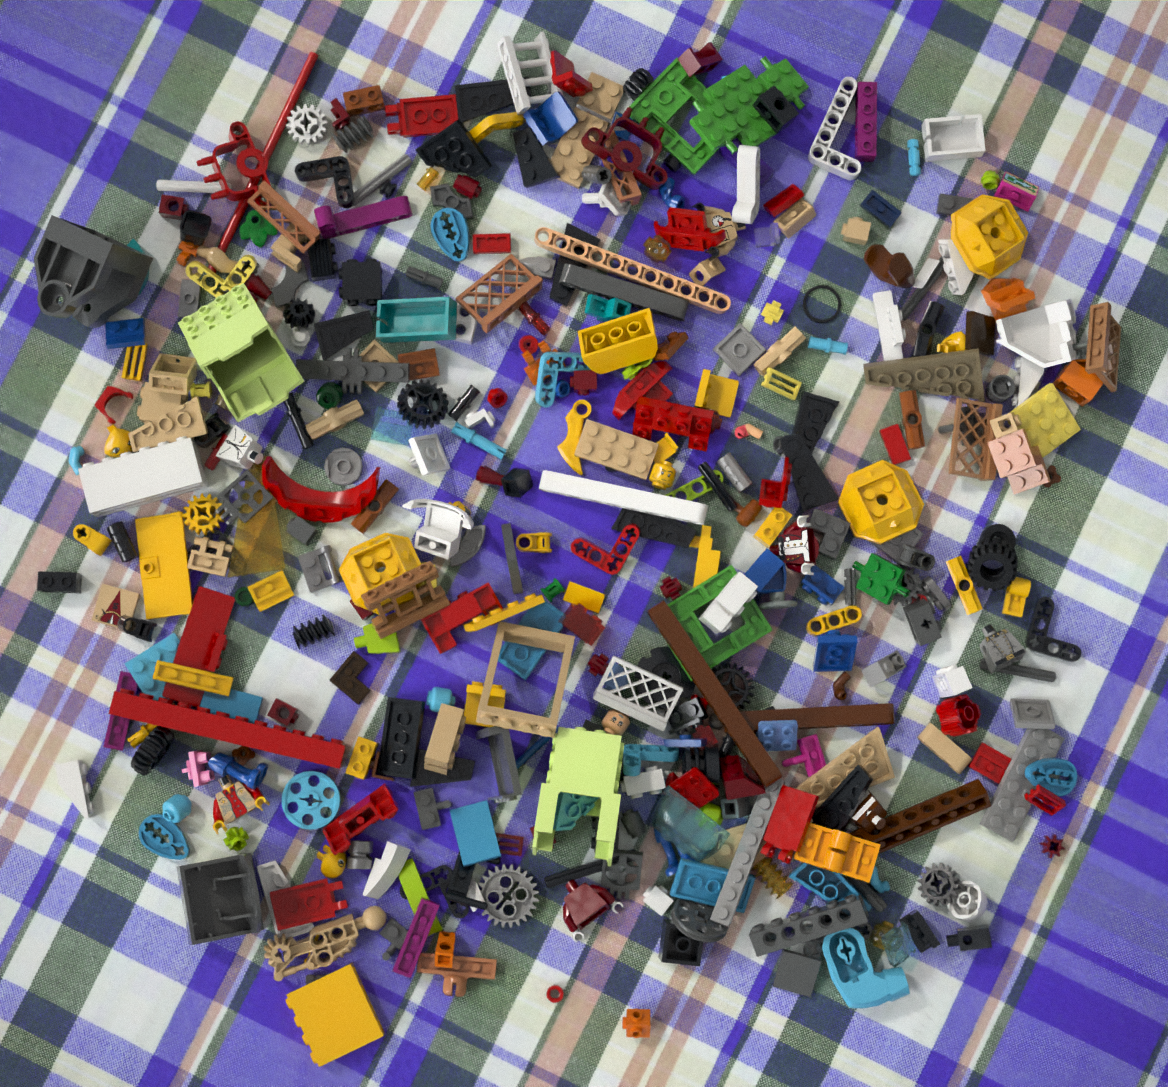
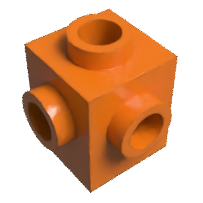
M627 1009L626 1017H623L622 1029H626V1037L650 1038V1009Z

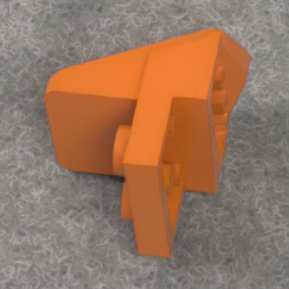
M992 278L981 290L995 321L1027 311L1026 304L1030 300L1035 299L1034 291L1025 288L1023 280L1017 278Z

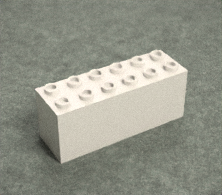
M183 436L177 438L176 442L169 443V441L158 443V447H143L139 449V452L133 454L132 452H125L120 454L121 457L115 459L113 457L104 458L101 463L94 464V462L83 464V468H79L78 471L89 513L99 518L209 487L197 443L192 438Z

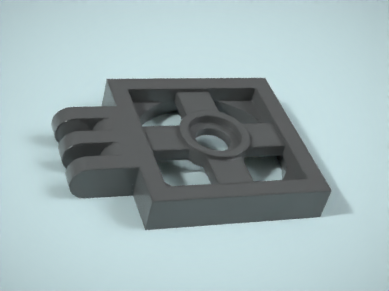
M246 470L218 495L224 503L215 512L220 514L223 510L225 511L220 516L222 520L230 516L225 522L228 526L238 517L246 524L274 498ZM251 481L254 484L249 489H244L239 482ZM233 488L238 493V499L231 504L229 495ZM259 490L263 493V500L260 504L253 499L254 494ZM244 493L250 495L248 500H243L242 495ZM243 504H248L253 511L250 513H240L237 509Z
M614 849L613 857L619 856V861L615 864L611 863V866H607V860H603L601 886L610 887V893L613 896L614 892H618L617 899H621V894L625 893V900H629L630 889L640 890L643 852ZM627 857L633 859L637 866L629 865ZM624 866L626 870L621 872L618 870V867ZM606 871L615 872L617 874V881L610 880L606 875ZM628 873L637 874V877L632 882H625V875Z

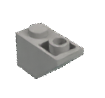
M896 650L861 671L870 687L907 666L903 657Z

